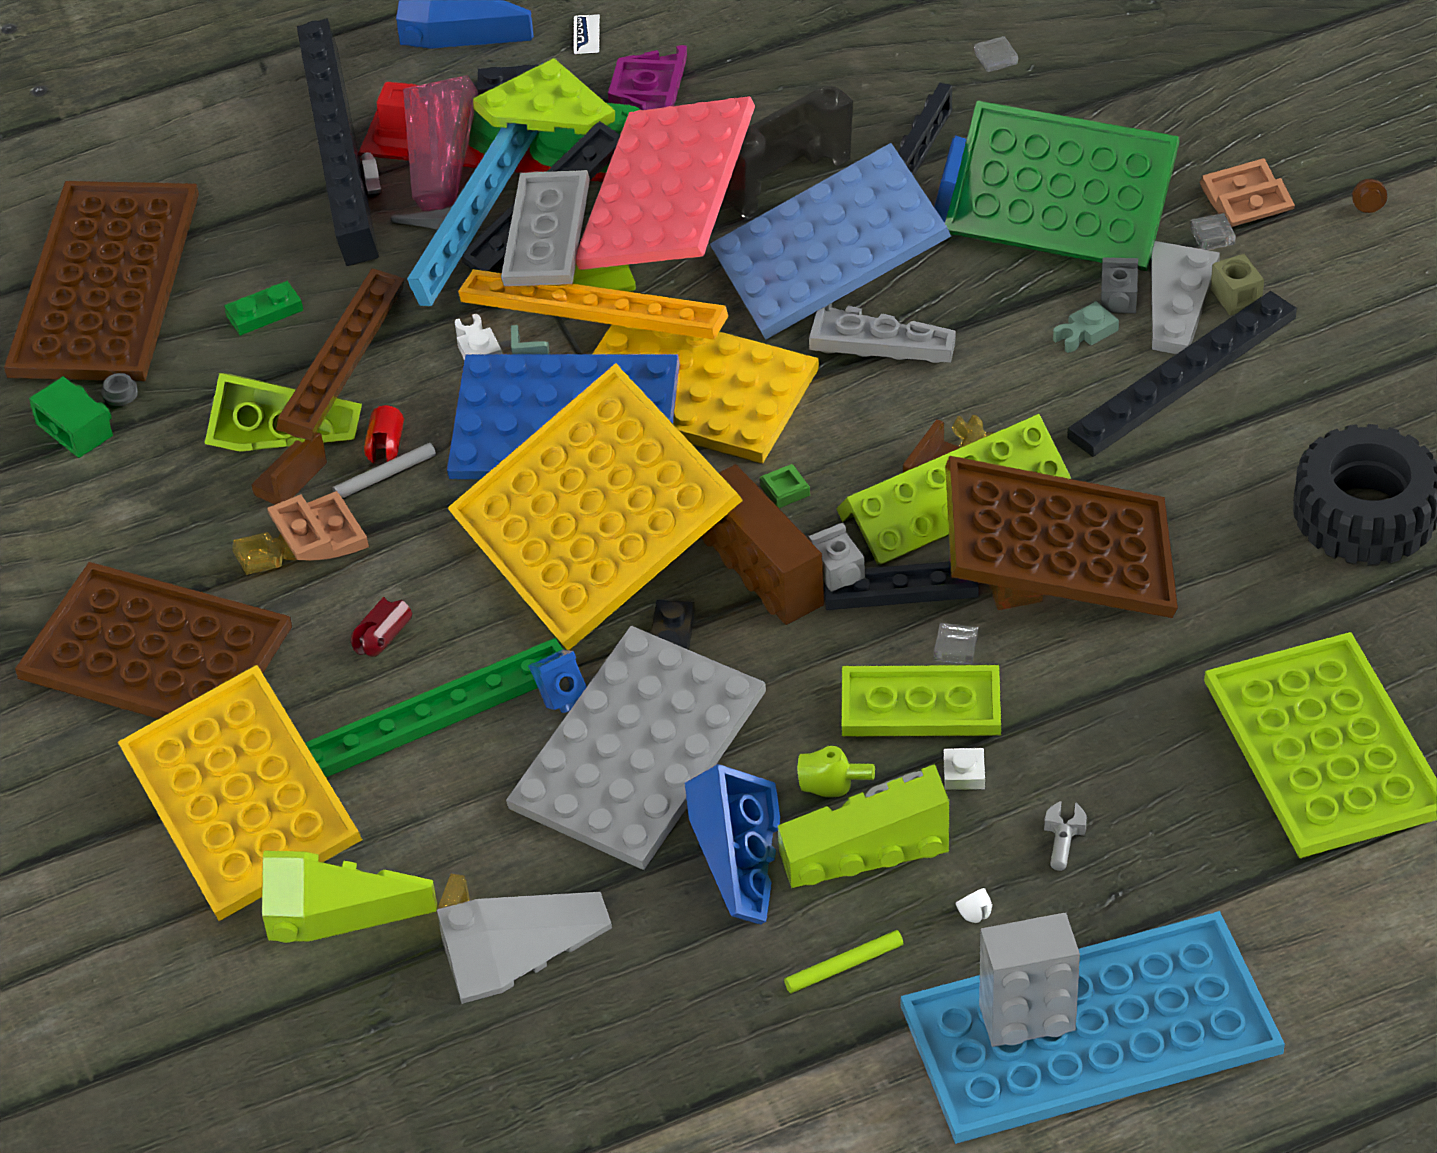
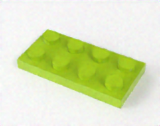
M999 665L842 666V736L1001 735Z

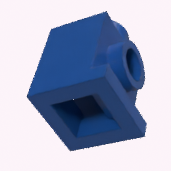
M562 649L528 665L546 708L553 710L559 708L561 713L569 712L587 688L576 663L574 651ZM563 677H567L570 684L569 688L565 691H562L559 687V682Z

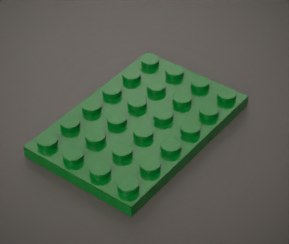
M977 100L945 225L952 235L1102 263L1103 257L1138 258V270L1148 271L1180 142L1179 136Z

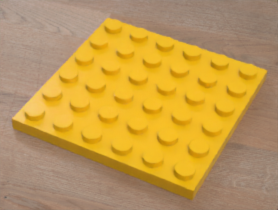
M615 363L447 509L567 650H570L743 500Z

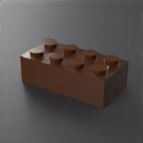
M737 464L719 472L743 501L701 536L704 543L709 547L713 546L726 567L729 569L733 568L741 576L745 587L750 592L755 591L762 599L767 611L772 615L776 614L785 625L824 606L822 553Z

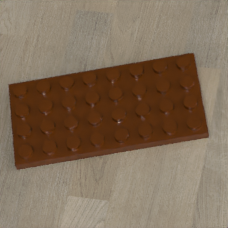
M65 181L4 366L7 378L60 379L64 376L66 379L106 380V378L113 374L123 373L130 376L133 381H146L199 196L197 184Z

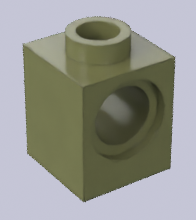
M1245 254L1212 264L1210 290L1230 316L1237 314L1263 296L1264 279Z

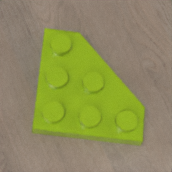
M555 58L473 98V109L493 127L507 128L508 123L527 124V130L554 132L555 127L573 128L575 134L585 135L599 121L606 126L615 121V110Z

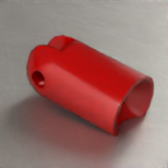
M379 406L370 415L364 453L373 464L376 461L377 449L386 448L387 462L395 459L398 455L404 417L393 406Z

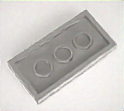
M587 170L520 173L501 274L504 286L573 283L576 266L575 259L580 242L590 182Z

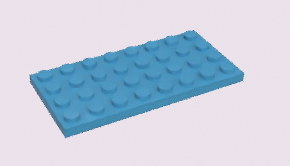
M1220 911L1078 949L1080 962L1076 1031L1067 1032L1058 1037L1045 1036L1025 1040L1017 1045L1004 1044L992 1047L979 1006L980 975L901 996L902 1011L955 1144L1284 1054L1285 1043Z

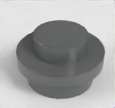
M117 373L106 378L101 392L103 400L107 404L124 406L136 398L138 388L130 376Z

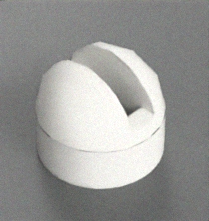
M985 888L955 903L964 919L972 923H979L982 919H987L991 914L992 904Z

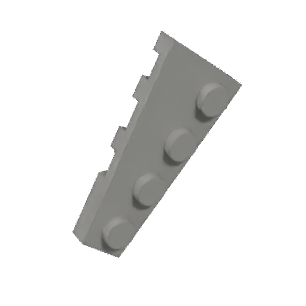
M1155 241L1151 254L1152 350L1178 354L1192 344L1211 288L1212 264L1219 262V252Z
M831 303L816 312L809 337V350L828 354L837 352L857 354L862 357L882 356L892 357L897 360L916 359L927 360L932 363H951L956 342V331L916 321H911L904 325L900 324L895 319V316L881 313L878 318L862 315L861 308L847 306L844 311L832 308Z

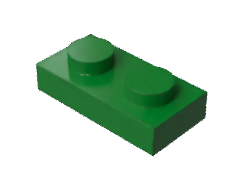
M288 280L224 305L227 318L240 336L303 311L302 300Z

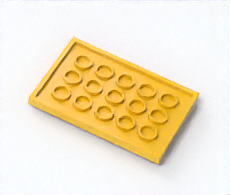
M611 325L593 354H678L680 366L673 425L691 444L762 464L819 369V359L816 357L719 332L715 340Z
M258 665L118 741L218 921L223 920L262 897L264 851L309 852L319 855L318 862H325L363 840Z

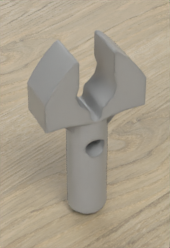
M364 153L361 156V163L368 195L381 193L376 160L371 153Z
M1062 801L1057 802L1046 811L1044 830L1055 833L1050 865L1057 871H1062L1067 866L1071 837L1074 835L1085 836L1087 815L1077 803H1075L1074 817L1068 820L1066 824L1063 823V819L1060 817Z

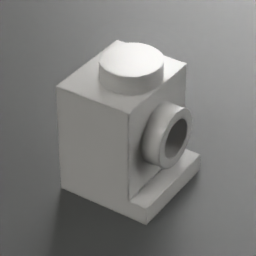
M843 523L809 536L812 544L822 553L823 581L831 592L841 587L852 585L856 581L865 578L864 556L847 535L846 527Z

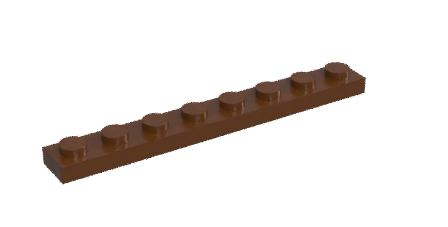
M373 268L370 270L278 417L276 430L297 438L312 440L402 292L405 278Z

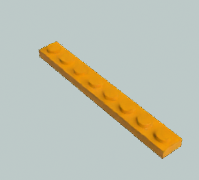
M475 269L472 270L458 291L461 302L713 340H715L728 318L727 309L724 305L579 284L504 286L501 279L502 273Z

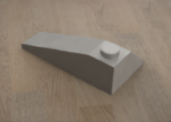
M601 892L483 898L437 909L442 941L462 1004L505 992L514 986V980L529 971L539 972L547 967L546 961L563 951L572 952L612 928Z

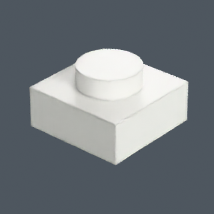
M984 748L944 749L945 790L985 789Z

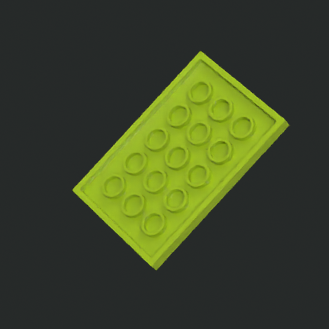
M1351 632L1205 671V684L1299 858L1437 820V778Z

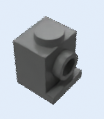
M1103 257L1101 305L1110 313H1136L1138 258Z

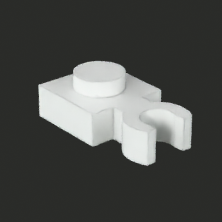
M478 314L472 315L474 324L470 326L462 325L460 319L455 320L458 348L464 360L465 354H502L491 328L482 329L481 317Z

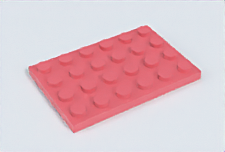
M750 96L629 112L577 249L575 260L579 270L704 256L755 109Z

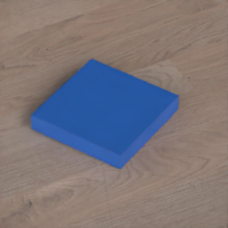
M958 136L952 138L934 206L944 223L966 144V138Z

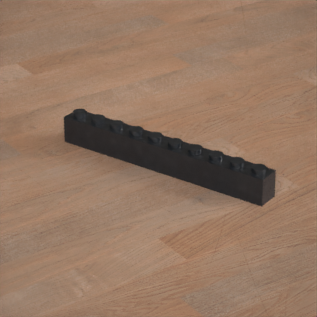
M328 18L310 21L304 25L297 26V32L335 235L345 264L350 266L380 257L338 47Z

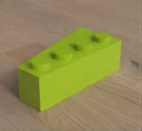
M933 764L921 769L923 776L908 782H904L902 777L887 782L889 789L870 797H865L863 792L851 796L841 808L834 811L826 806L778 825L779 853L791 888L815 885L829 879L854 876L860 872L881 867H893L899 863L920 858H932L949 852V799L936 765Z

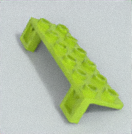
M1040 414L847 497L836 508L842 522L853 517L855 518L876 563L882 565L949 535L945 465L949 456L1071 479Z

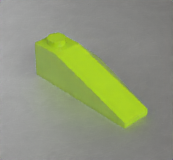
M219 373L205 444L241 452L291 446L296 440L304 442L306 440L304 438H297L276 430L278 417L296 389L232 374ZM339 398L335 400L317 432L322 434L323 443L355 439L362 408L361 403Z
M264 851L262 917L268 940L283 943L293 941L309 942L437 911L433 880L390 870H382L378 874L363 872L356 869L357 863L343 860L342 866L318 862L319 855L309 852Z

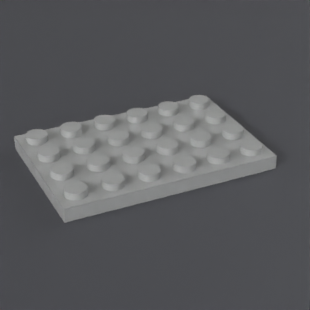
M630 626L506 799L508 809L645 870L687 808L685 782L718 763L765 694V682Z

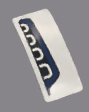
M600 15L574 16V54L599 53Z

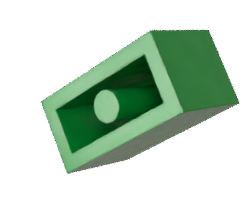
M64 376L29 398L35 423L78 458L113 436L110 425L112 417L108 408L102 402H95L88 396L82 386H75Z

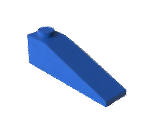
M399 0L396 21L400 45L432 49L531 41L534 37L531 11L504 0Z

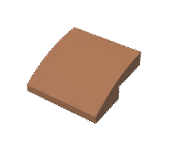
M1265 158L1202 175L1200 185L1210 203L1230 227L1293 210L1295 207L1282 179L1274 178Z
M338 491L308 503L301 494L267 508L270 517L297 560L331 559L369 548L367 536Z

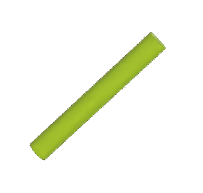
M895 930L784 978L786 988L792 994L903 946L902 936L898 930Z

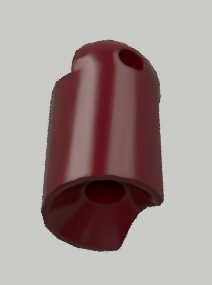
M382 597L353 630L350 637L353 650L359 655L378 656L412 618L409 606L403 600L390 602L385 597Z

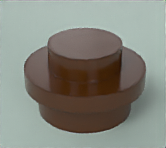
M1364 179L1354 188L1352 200L1358 210L1365 213L1376 212L1385 205L1387 191L1380 181Z

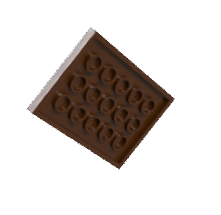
M949 456L945 465L952 577L1173 618L1178 605L1165 497Z
M88 562L23 656L15 671L20 680L160 719L255 665H258L263 674L291 630L292 622L291 617L284 614Z

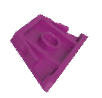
M687 45L676 46V54L659 57V52L656 50L642 55L618 58L608 91V103L631 105L641 110L674 106L687 59Z

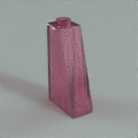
M468 75L403 89L412 198L422 211L444 209V207L454 205L456 201L475 112L473 109V98L478 96V91Z

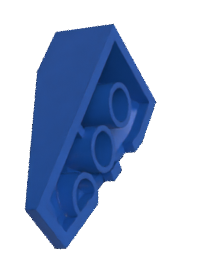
M717 764L685 782L689 821L730 915L761 925L767 920L772 884L768 876L769 863L775 860L776 849L772 846L773 833L778 831V825H780L776 783Z

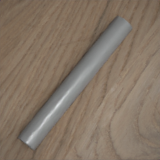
M429 442L332 487L333 492L338 491L343 499L436 456L435 449Z

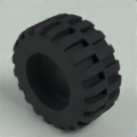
M1355 424L1346 426L1343 431L1338 429L1329 431L1325 434L1324 439L1319 437L1311 443L1299 460L1293 500V514L1297 520V526L1305 537L1308 536V541L1317 549L1324 548L1326 555L1335 559L1338 556L1345 558L1346 563L1357 565V561L1367 562V566L1379 565L1380 561L1386 560L1388 564L1401 560L1402 555L1408 557L1417 552L1420 546L1422 547L1427 544L1432 537V532L1436 530L1437 461L1433 459V454L1424 445L1419 446V441L1409 434L1405 437L1400 434L1399 430L1391 427L1385 430L1378 428V425L1367 424V427L1358 428V425ZM1354 488H1368L1381 491L1392 498L1369 501L1352 497L1343 491Z

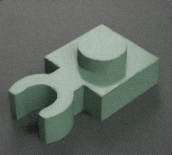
M1096 301L1071 314L1068 324L1056 326L1053 330V341L1056 343L1061 339H1066L1065 351L1067 353L1073 352L1083 340L1089 345H1093L1119 330V320Z

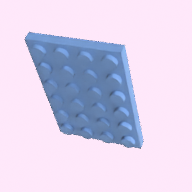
M892 143L717 239L710 243L766 340L946 240L951 235Z

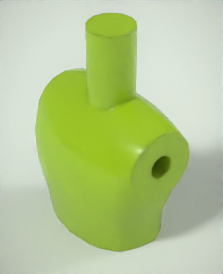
M827 746L813 753L800 754L798 758V780L803 792H810L823 797H840L849 791L851 780H874L875 778L874 764H849L844 752L837 746Z

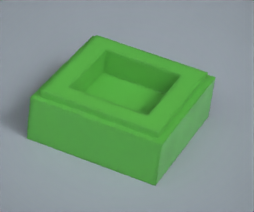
M793 464L760 476L761 488L778 508L810 496V486Z

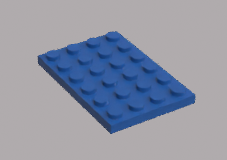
M465 354L447 466L449 479H482L615 363L673 424L680 366L678 354Z

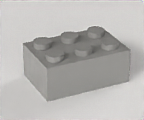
M1066 912L981 928L979 1006L992 1047L1004 1044L1017 1045L1025 1040L1045 1036L1058 1037L1067 1032L1076 1031L1080 953Z

